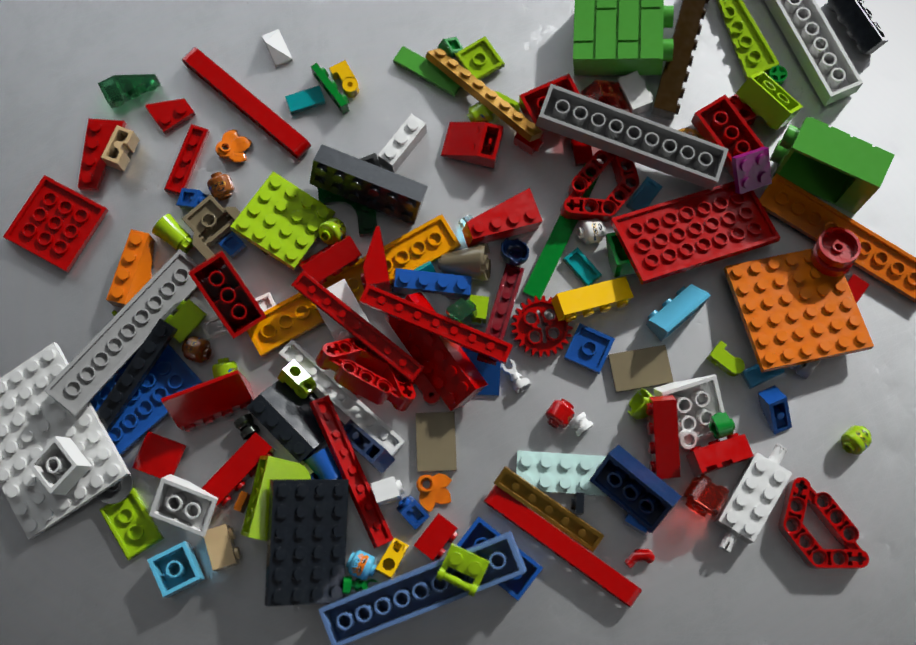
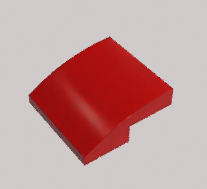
M148 431L132 468L160 479L169 474L174 475L186 445Z

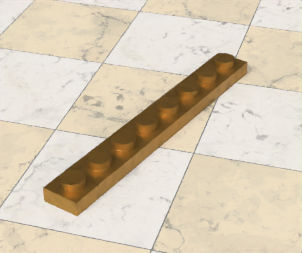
M438 48L427 51L425 56L427 60L528 142L541 137L543 131L535 126L536 124L530 122L521 112L515 110L510 103L500 98L495 91L489 89L481 80L474 77L469 70L459 65L444 50Z

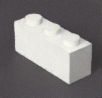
M411 114L378 154L380 165L395 173L427 133L426 123Z

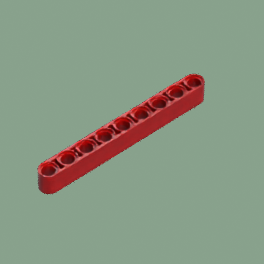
M194 47L182 59V62L192 72L295 158L300 159L311 147V144L305 137L199 49Z
M494 485L484 499V503L628 607H632L642 592L637 585L497 485Z

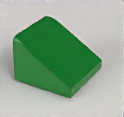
M457 37L442 39L438 45V48L444 50L451 58H454L455 53L463 49Z

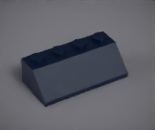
M619 444L608 453L589 480L651 533L655 531L682 497Z

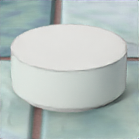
M684 429L678 433L679 446L681 448L691 450L697 445L698 437L695 432Z

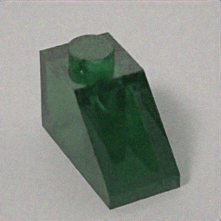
M460 298L446 309V314L448 318L469 326L477 316V309L472 301L468 299L465 301Z

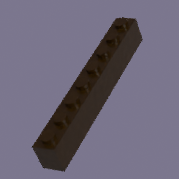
M682 0L672 36L673 61L665 62L651 112L653 116L672 120L674 114L678 115L681 104L678 103L679 98L682 99L685 88L682 85L683 82L688 80L690 72L687 71V67H691L694 56L691 55V52L696 50L698 40L695 38L696 35H700L703 25L699 24L700 19L704 20L707 10L704 8V5L708 4L709 0Z

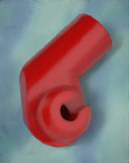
M636 549L624 563L632 569L638 561L652 563L655 556L649 549Z

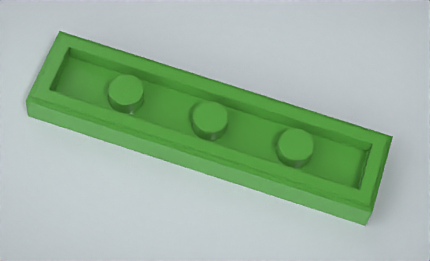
M402 46L393 59L395 64L454 97L461 88V86L429 60Z

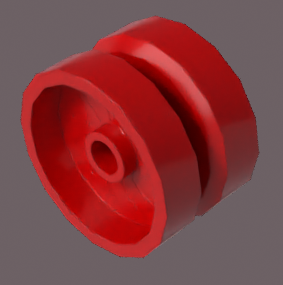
M830 227L821 233L811 250L810 258L812 264L824 275L832 277L842 276L848 273L861 253V244L857 236L848 229Z

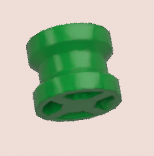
M780 65L773 66L768 73V76L780 86L783 85L788 75L787 70Z

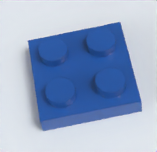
M579 323L564 359L600 374L615 338Z

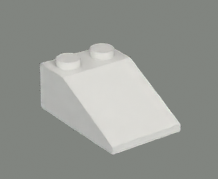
M345 279L326 288L369 322ZM316 306L335 341L354 337Z
M169 474L161 478L149 516L205 537L218 498L185 479Z

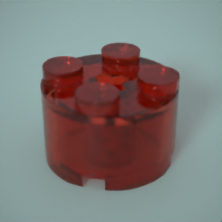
M701 474L700 477H693L681 500H686L685 505L695 513L703 517L708 514L711 516V520H716L729 499V490L724 486H717L712 483V479L704 474Z

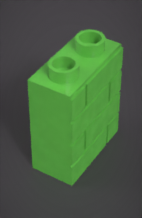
M575 0L574 76H625L635 71H638L639 75H662L663 61H673V39H663V28H673L674 5H664V0Z
M806 117L799 128L790 124L770 157L771 161L778 164L772 177L777 173L813 196L856 214L881 187L895 154L877 146L873 147V144L855 136L851 137L850 134L833 126L830 128L828 124L813 117Z

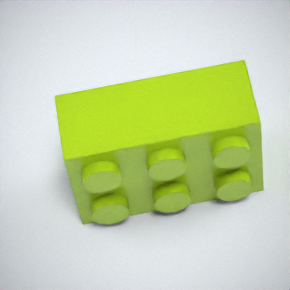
M763 70L749 76L736 92L741 102L748 104L757 116H761L766 120V124L775 130L788 124L803 107Z

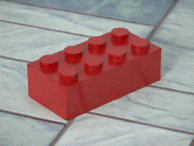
M726 94L695 112L691 123L704 140L729 149L723 166L733 179L732 157L765 147Z

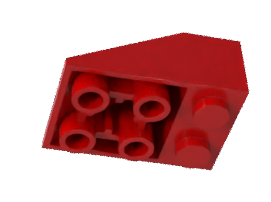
M450 122L441 156L495 168L503 138L504 126L487 122Z

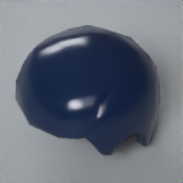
M506 238L501 243L500 254L503 261L508 265H522L529 257V248L519 238L513 240Z

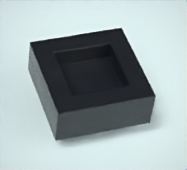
M576 493L574 498L571 497L570 507L571 510H574L575 515L584 514V493Z

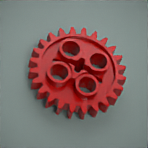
M544 295L541 297V300L534 296L533 302L528 298L526 300L527 305L522 302L520 304L521 309L516 308L515 310L518 315L512 316V319L516 322L510 324L511 327L515 328L511 331V334L517 335L513 341H520L518 348L524 346V353L530 350L531 356L538 353V357L541 358L543 353H545V356L548 358L550 351L556 355L557 349L560 351L564 349L562 344L567 345L569 343L565 338L572 337L568 333V331L573 329V327L568 326L572 321H558L551 301L552 297L545 301ZM537 310H539L541 314V325L545 326L543 334L546 339V343L543 342L542 329L537 327L540 324V319L537 314ZM544 312H551L553 314V319H546L544 316ZM526 316H533L535 322L528 323L526 321ZM548 331H556L557 338H551ZM530 334H537L539 341H531Z

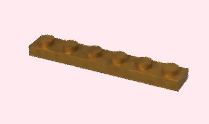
M505 466L494 481L495 485L591 552H594L604 538V534Z

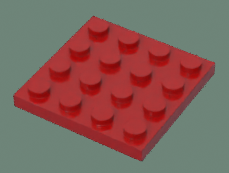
M44 175L3 237L68 273L109 210Z

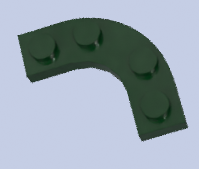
M318 188V199L324 205L345 204L351 207L358 217L359 236H373L377 226L375 209H370L365 205Z

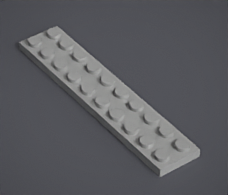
M179 249L58 374L44 391L76 417L140 349L159 319L161 318L165 321L170 314L172 315L177 310L176 307L194 292L197 285L188 274V271L198 264Z

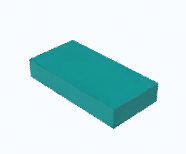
M320 85L285 96L291 115L326 104Z
M578 247L563 258L565 264L585 286L592 285L602 277V274Z

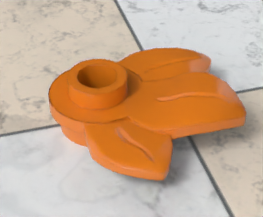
M229 130L223 134L222 141L217 143L216 153L221 158H229L236 163L244 162L247 159L243 152L251 146L252 142L246 137H238L237 130Z
M422 475L417 480V489L420 492L419 501L427 511L431 512L435 503H451V496L446 487L452 480L447 475ZM425 481L430 482L429 488L423 487Z

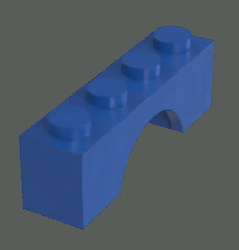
M396 268L393 273L392 293L410 295L418 292L441 294L448 299L467 301L471 295L472 276Z

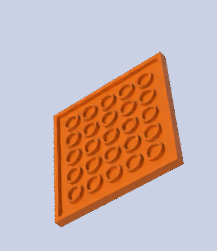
M813 248L728 265L723 269L761 373L865 351L874 347L845 275L832 277L819 272L812 264L810 258Z

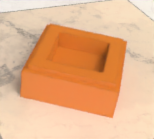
M241 491L234 505V510L244 513L251 494Z

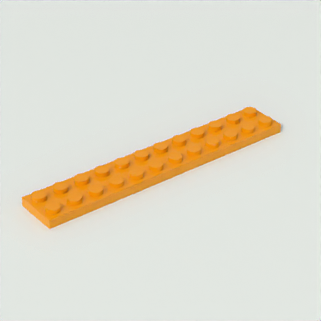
M442 214L384 246L391 286L393 273L396 268L414 270L428 261L433 263L440 259L443 254L453 252L461 247ZM366 256L359 259L354 265L344 267L343 271L338 275L326 277L327 281L322 285L328 288L345 279L359 303L364 292L360 273H364L363 265ZM297 293L264 311L267 318L248 329L247 332L260 356L263 357L325 322L316 306L301 293Z

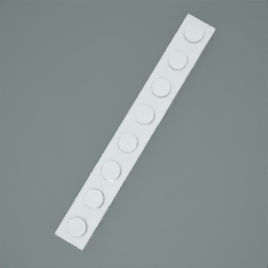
M293 339L279 352L288 363L295 360L313 378L317 386L316 388L325 396L329 395L333 404L383 446L392 456L405 444V441L348 389L336 383L334 377L327 370L319 368L315 363V359Z

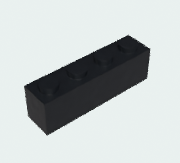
M827 0L828 7L836 12L838 15L837 20L848 29L846 31L848 36L857 42L856 47L862 54H872L889 41L880 24L872 20L874 17L872 11L863 5L866 2L865 0Z

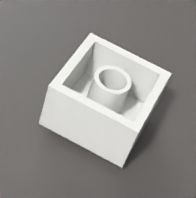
M54 436L29 463L30 468L48 492L59 495H66L92 467L70 438Z

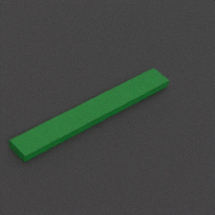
M586 172L589 177H593L590 172ZM598 178L581 196L582 198L590 197ZM574 185L576 189L582 190L579 185ZM560 214L522 294L531 298L537 296L538 300L541 299L578 220L566 219Z

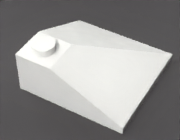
M716 375L672 382L653 388L655 397L673 395L677 399L678 433L684 429H689L696 433L698 441L713 436L709 429L711 416L719 412H725Z

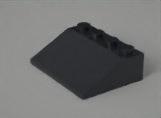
M278 380L260 393L246 407L301 465L306 464L305 461L327 443L309 404L311 401L319 399L314 392L303 399L285 381L282 383Z

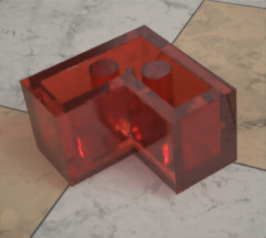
M595 80L580 92L583 96L632 113L618 82Z

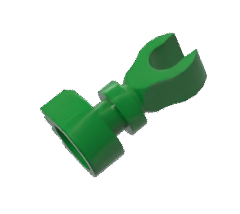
M344 576L342 594H349L351 588L355 589V591L367 589L369 582L377 581L375 579L360 581L357 578L352 580V576Z

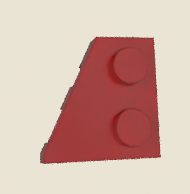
M184 98L145 105L165 135L196 115Z

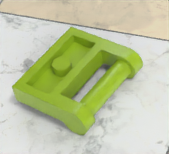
M452 543L437 573L436 579L440 581L445 580L469 592L468 595L474 597L490 561ZM448 567L475 579L473 584L446 572Z

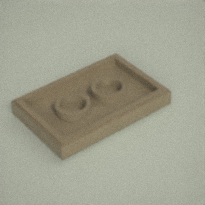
M665 345L608 355L616 393L674 382Z
M454 411L416 413L417 472L457 471Z

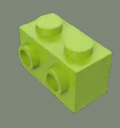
M190 299L187 301L183 300L176 307L178 309L174 316L170 314L165 319L167 323L178 329L173 337L180 343H183L207 316Z

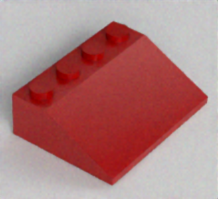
M236 370L161 398V401L177 427L188 432L196 429V426L199 424L213 423L215 418L220 416L223 418L231 416L236 410H247L246 407L255 398L249 381Z

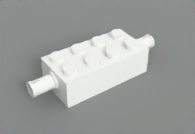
M776 444L769 458L758 452L753 454L754 456L748 460L713 523L727 531L718 546L720 549H724L725 552H731L738 538L748 544L755 542L789 481L792 473L780 466V462L787 452L785 447L781 448L782 445Z

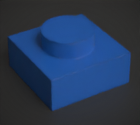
M233 231L218 243L231 258L246 247L245 243Z

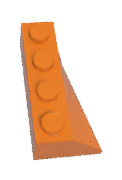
M130 230L106 298L113 306L123 308L152 278L151 269L155 240L149 233Z

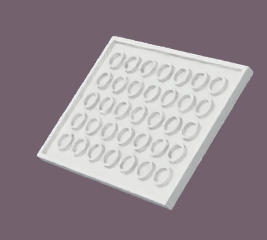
M55 342L0 378V487L28 539H34L130 475L127 466L91 402L75 417L44 391L69 364L59 345ZM54 436L70 438L92 466L66 495L50 494L29 466V463Z

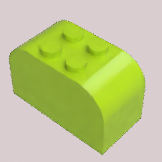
M260 456L240 535L267 541L270 479H311L308 470L303 465L272 456Z

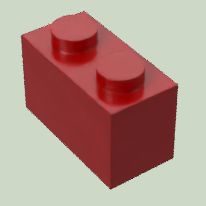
M438 513L414 544V547L432 561L436 558L439 560L446 552L444 549L448 542L452 544L458 536L456 533L458 528Z

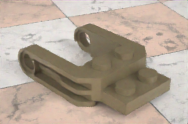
M210 194L186 214L182 220L194 232L192 244L195 249L207 260L214 255L209 247L214 246L231 231L230 226L241 212L236 207L223 208ZM261 250L266 256H269V254Z

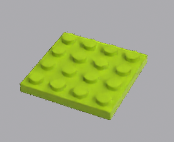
M272 172L232 223L230 230L294 271L318 239L319 226L326 220L334 217L336 212L280 175Z

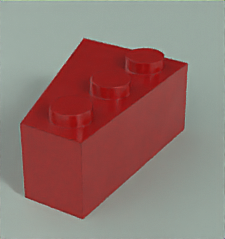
M738 433L727 436V440L720 441L717 439L709 442L708 446L701 447L700 445L692 448L690 453L686 455L693 476L696 478L748 460L754 455L745 434L738 435Z

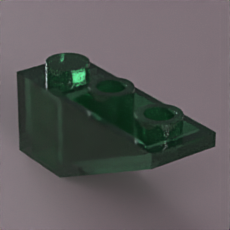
M155 74L114 75L98 83L111 108L120 107L125 102L136 99L148 91H153L161 85Z

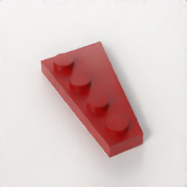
M88 119L78 188L80 190H99L107 171V165L101 156L116 126L125 128V121Z

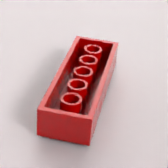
M422 292L410 294L404 298L435 312ZM389 315L385 317L411 356L425 367L423 373L450 411L463 407L488 385L460 345Z

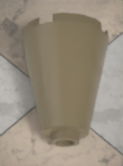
M482 243L443 254L441 259H438V269L445 274L472 276L474 280L489 281L488 279H490L491 259H488L487 255L490 253L487 243Z

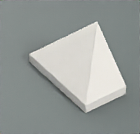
M279 29L262 36L276 67L292 61V57Z

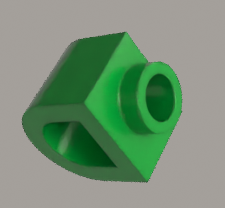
M719 412L711 416L709 429L715 439H720L733 435L735 424L726 412Z

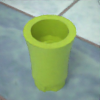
M171 214L164 215L152 229L154 235L167 242L176 251L180 249L187 254L194 247L191 235L175 221Z

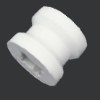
M584 412L569 423V426L576 430L578 437L594 425L586 419Z

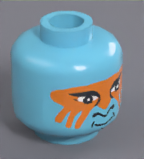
M358 550L356 553L352 552L346 567L350 575L360 580H366L368 576L373 577L377 565H375L374 556Z

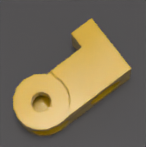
M346 60L329 68L333 80H340L343 92L347 97L353 98L358 95V82Z
M394 538L377 565L376 572L392 579L409 545Z

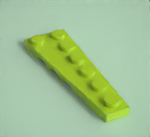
M716 0L745 79L747 80L749 76L761 70L766 73L773 66L779 65L780 63L742 0Z

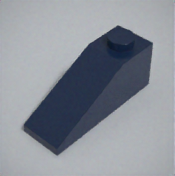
M351 419L343 426L352 448L381 474L395 461L393 456Z

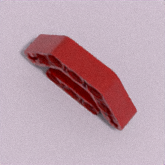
M603 150L597 151L568 187L569 196L560 207L562 217L574 220L597 218L601 222L610 221L640 184L635 163ZM597 159H601L604 164L599 163ZM611 162L617 182L615 189L606 199L582 198L581 196ZM621 165H624L627 170H624ZM586 172H590L593 177H589ZM626 182L630 183L632 187H628ZM574 185H579L582 190L576 189ZM615 195H618L621 198V201L617 200L615 198ZM585 207L591 208L592 212L586 211ZM603 208L608 209L610 211V214L604 212Z
M355 337L324 344L315 359V363L319 368L324 370L331 369L336 372L334 374L336 383L374 404L382 405L388 400L395 409L406 411L416 397L413 385L407 378Z
M803 477L791 480L787 486L778 528L805 564L814 569H858L866 567L869 563V556L856 543L859 538V531L834 499L826 492L816 493L809 481ZM796 484H799V487L802 488V490L798 491L799 488L796 487ZM818 497H821L824 500L823 507L818 505ZM792 501L798 505L797 512L791 509ZM807 502L834 538L845 549H823L803 524ZM831 513L837 516L836 523H833L831 521ZM787 521H791L793 523V531L787 529ZM845 529L850 532L849 540L844 537ZM801 537L807 541L805 548L799 543ZM814 554L819 556V564L814 563L812 559ZM834 554L840 557L839 564L833 561ZM857 557L860 561H849V558Z

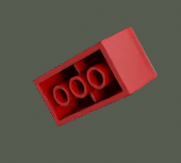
M222 250L188 271V274L233 339L267 318Z

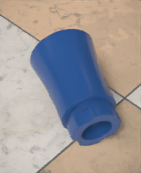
M328 447L318 451L305 461L319 479H343Z

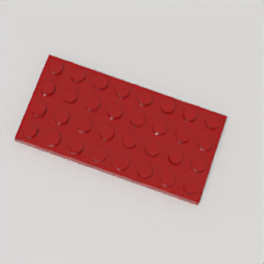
M734 181L716 186L712 190H702L616 216L610 220L641 285L779 242L781 238L754 190L737 194Z

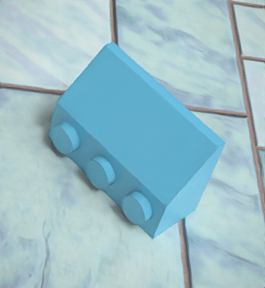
M690 284L687 288L683 286L676 292L677 296L673 300L671 298L667 299L662 304L663 308L659 312L655 310L648 316L649 320L646 325L662 342L704 306L711 295L693 284Z

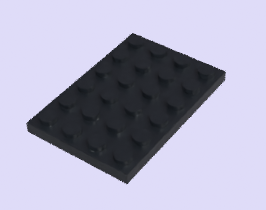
M270 479L265 606L333 603L344 598L342 592L345 576L349 479Z

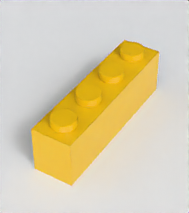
M624 276L557 293L551 301L558 321L566 320V322L575 320L577 316L583 315V317H588L596 311L603 313L611 310V307H625L633 298V294L627 278Z

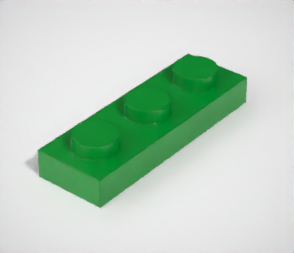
M317 63L312 65L311 70L314 77L344 115L349 112L348 98L345 94L341 95L339 93L338 85L334 80L330 81L324 67L320 68Z

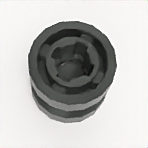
M251 413L245 414L234 421L235 427L241 431L240 436L243 440L249 439L255 432H260L258 425L253 422L254 418Z

